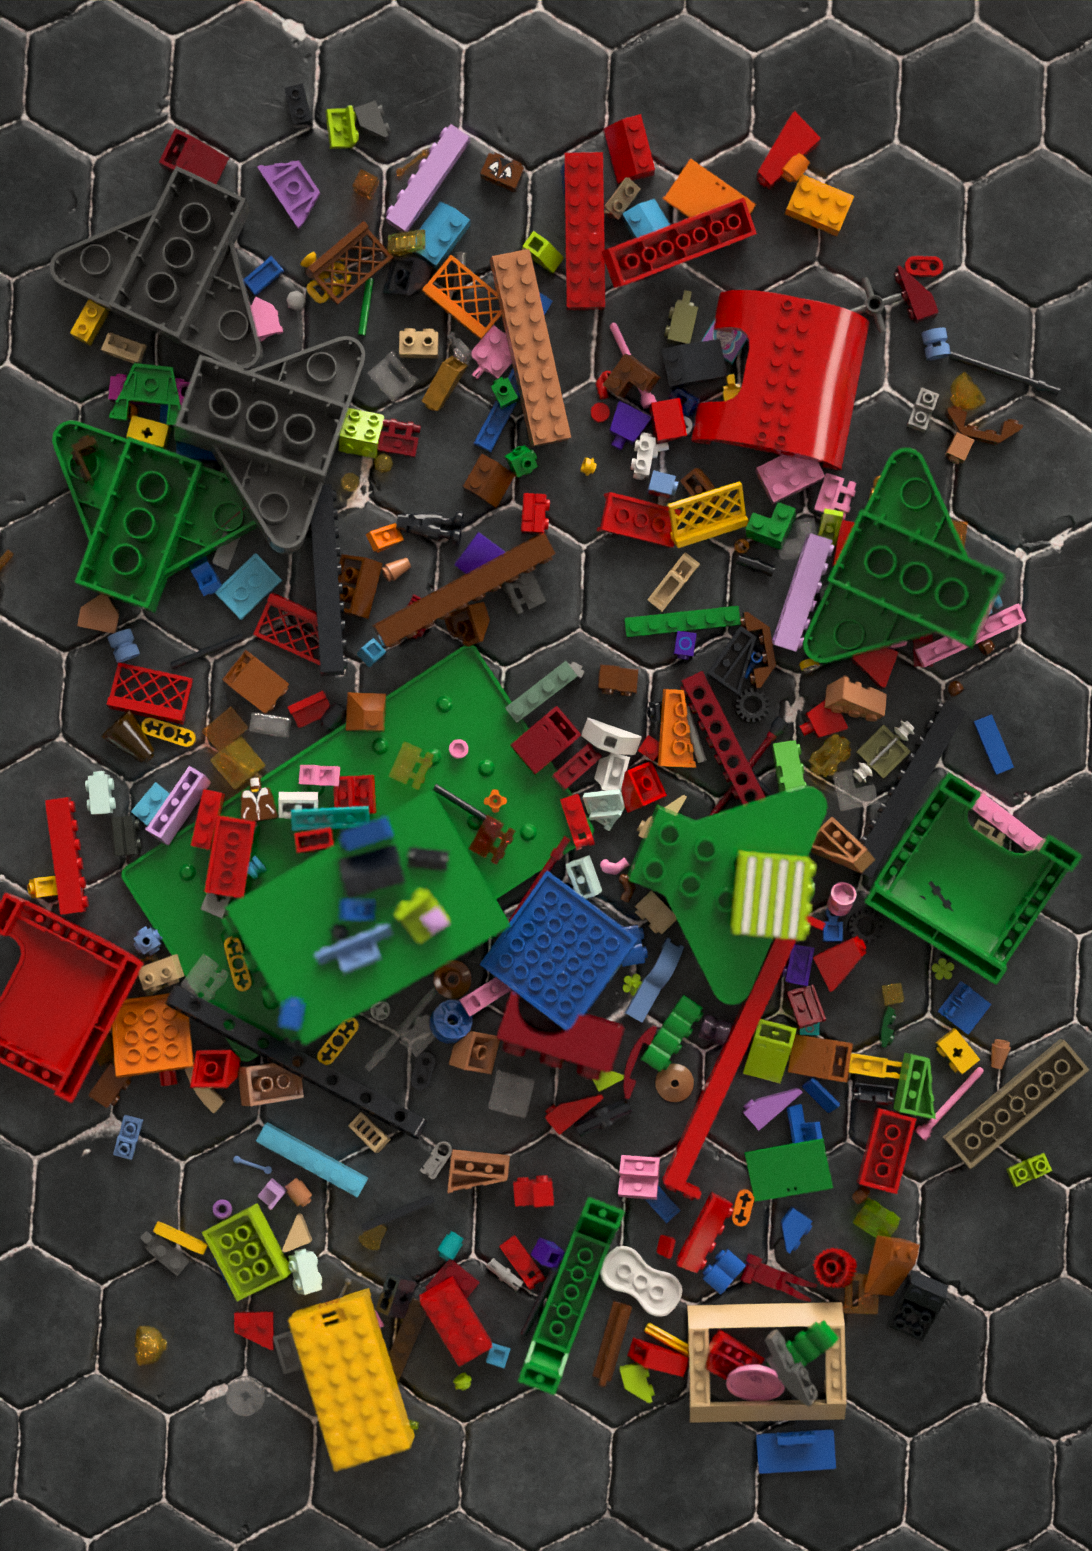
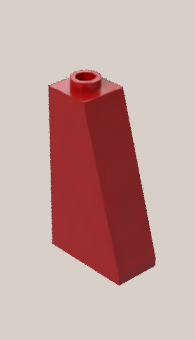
M796 111L791 114L758 170V182L769 190L783 178L782 168L794 155L796 156L800 153L805 157L820 143L821 138Z

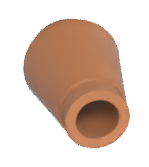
M405 557L404 559L385 564V567L381 568L389 582L391 580L395 581L411 568V565Z
M1000 1039L994 1040V1043H992L991 1067L1003 1068L1011 1049L1009 1047L1010 1042Z

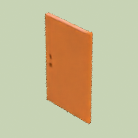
M691 158L666 196L663 197L665 202L688 218L743 197L750 213L756 205Z

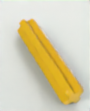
M652 1323L646 1325L645 1333L689 1357V1345Z

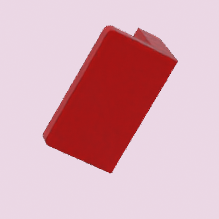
M321 691L288 706V709L293 715L298 728H302L319 720L330 704L324 691Z

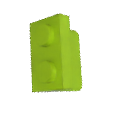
M350 408L340 433L339 451L376 458L384 416Z
M427 889L425 891L418 890L412 895V901L408 904L404 901L396 907L397 912L395 916L401 920L418 943H423L433 935L421 918L439 906ZM439 906V908L441 909V911L443 912V914L445 915V917H446L447 920L449 921V917L445 914V912H444V911L442 910V908Z

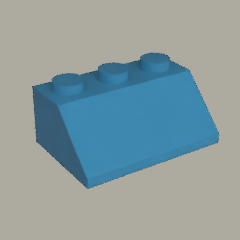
M655 199L640 203L622 213V220L633 239L670 225Z
M439 202L406 248L438 270L470 227V219L455 208Z

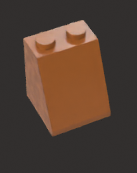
M247 650L243 652L222 679L265 714L275 707L276 700L279 696H283L288 690L287 686L289 685L288 682Z

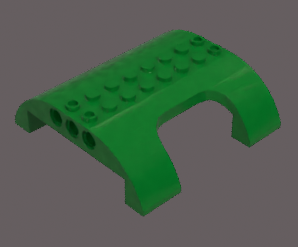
M948 772L933 789L876 877L864 902L997 985L1007 970L1006 963L1068 870L1073 871L1082 855L1049 834L1031 851L1025 853H1014L975 830L968 821V811L974 807L982 792ZM930 881H932L936 887L939 886L941 888L940 893L946 901L948 899L950 900V902L952 903L950 907L953 909V911H951L949 908L945 909L942 906L943 902L938 897V895H934L931 892V890L933 889L928 884Z

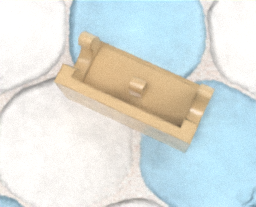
M108 333L101 350L105 354L130 363L141 364L147 346L113 333Z

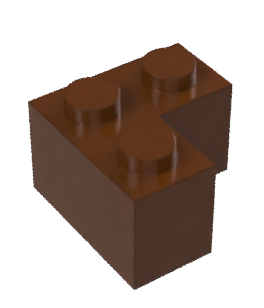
M624 354L603 386L616 396L624 398L633 384L643 392L650 393L660 377L632 355Z
M600 665L598 690H602L601 694L613 695V692H621V696L632 697V693L636 694L638 669Z

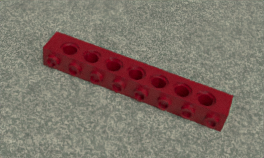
M703 671L682 680L683 686L680 688L684 690L685 697L689 696L692 702L689 706L693 714H698L700 720L697 722L701 730H706L709 736L706 738L709 747H714L717 752L714 756L718 765L723 764L726 770L723 772L727 783L732 782L734 789L731 791L735 799H740L742 805L749 802L744 797L750 792L755 794V801L765 798ZM697 690L704 692V697L700 700L695 699L693 696ZM705 707H710L713 713L711 716L706 717L702 714V710ZM712 725H720L721 731L718 734L712 733L710 730ZM727 741L730 744V748L727 751L720 750L719 744L721 742ZM729 759H737L739 762L738 766L730 768L727 765ZM743 775L747 778V783L745 785H738L736 778Z

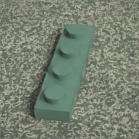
M565 661L506 706L505 709L515 722L518 723L578 677V675L568 662Z

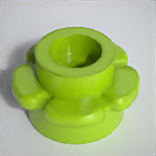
M466 1373L459 1374L453 1381L456 1385L455 1389L463 1391L469 1388L472 1380L471 1377Z

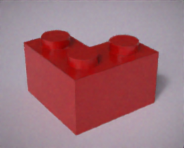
M538 1175L536 1179L531 1180L528 1177H518L517 1181H513L515 1207L554 1205L552 1178H548V1175Z

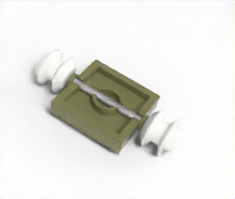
M900 721L901 726L899 728L894 727L895 735L885 725H882L856 751L866 762V764L858 763L859 768L857 770L852 769L854 771L852 775L858 782L864 781L866 783L865 778L873 776L871 769L884 779L911 752L900 741L901 739L908 741L907 736L915 734L913 732L915 728L908 721L905 723Z

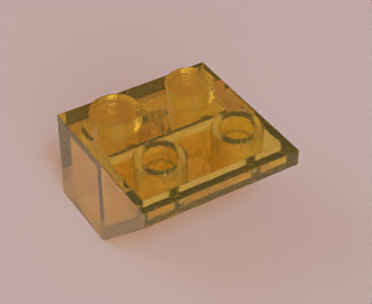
M242 736L210 759L234 790H238L266 766Z

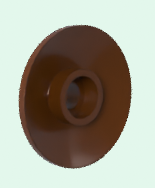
M451 960L438 967L433 976L435 989L446 998L455 999L463 996L471 985V973L468 967L456 960ZM451 975L454 976L452 983L448 981V977Z

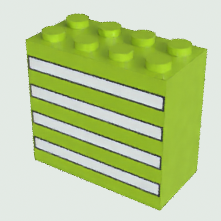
M738 851L730 927L734 934L804 940V936L808 935L809 923L806 921V916H810L811 912L808 896H812L813 884L810 882V877L814 876L815 865H813L809 857Z

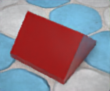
M680 398L650 404L649 412L652 417L651 423L656 444L687 436Z

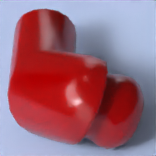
M610 371L603 372L596 381L600 400L609 397L607 388L603 384L611 374Z

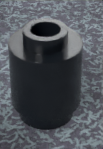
M334 702L320 718L322 721L321 726L328 731L337 729L346 717L347 709Z

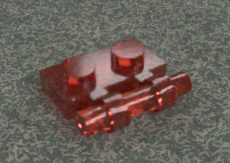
M487 815L469 849L484 858L491 852L493 854L491 862L498 864L499 860L503 859L504 851L508 844L512 843L513 835L516 831L512 828H508L506 833L501 831L504 823ZM497 837L502 840L498 848L493 846Z

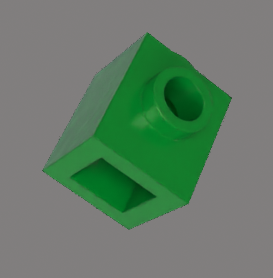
M501 377L493 382L491 391L501 410L518 402V396L508 378L503 379Z

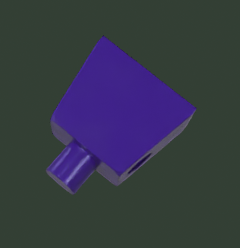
M619 401L609 431L610 434L615 436L611 446L622 450L625 442L633 445L648 426L652 417Z

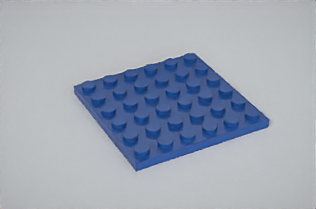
M546 871L510 921V927L502 932L480 965L567 1031L575 1023L579 1014L585 1016L639 939L552 873Z

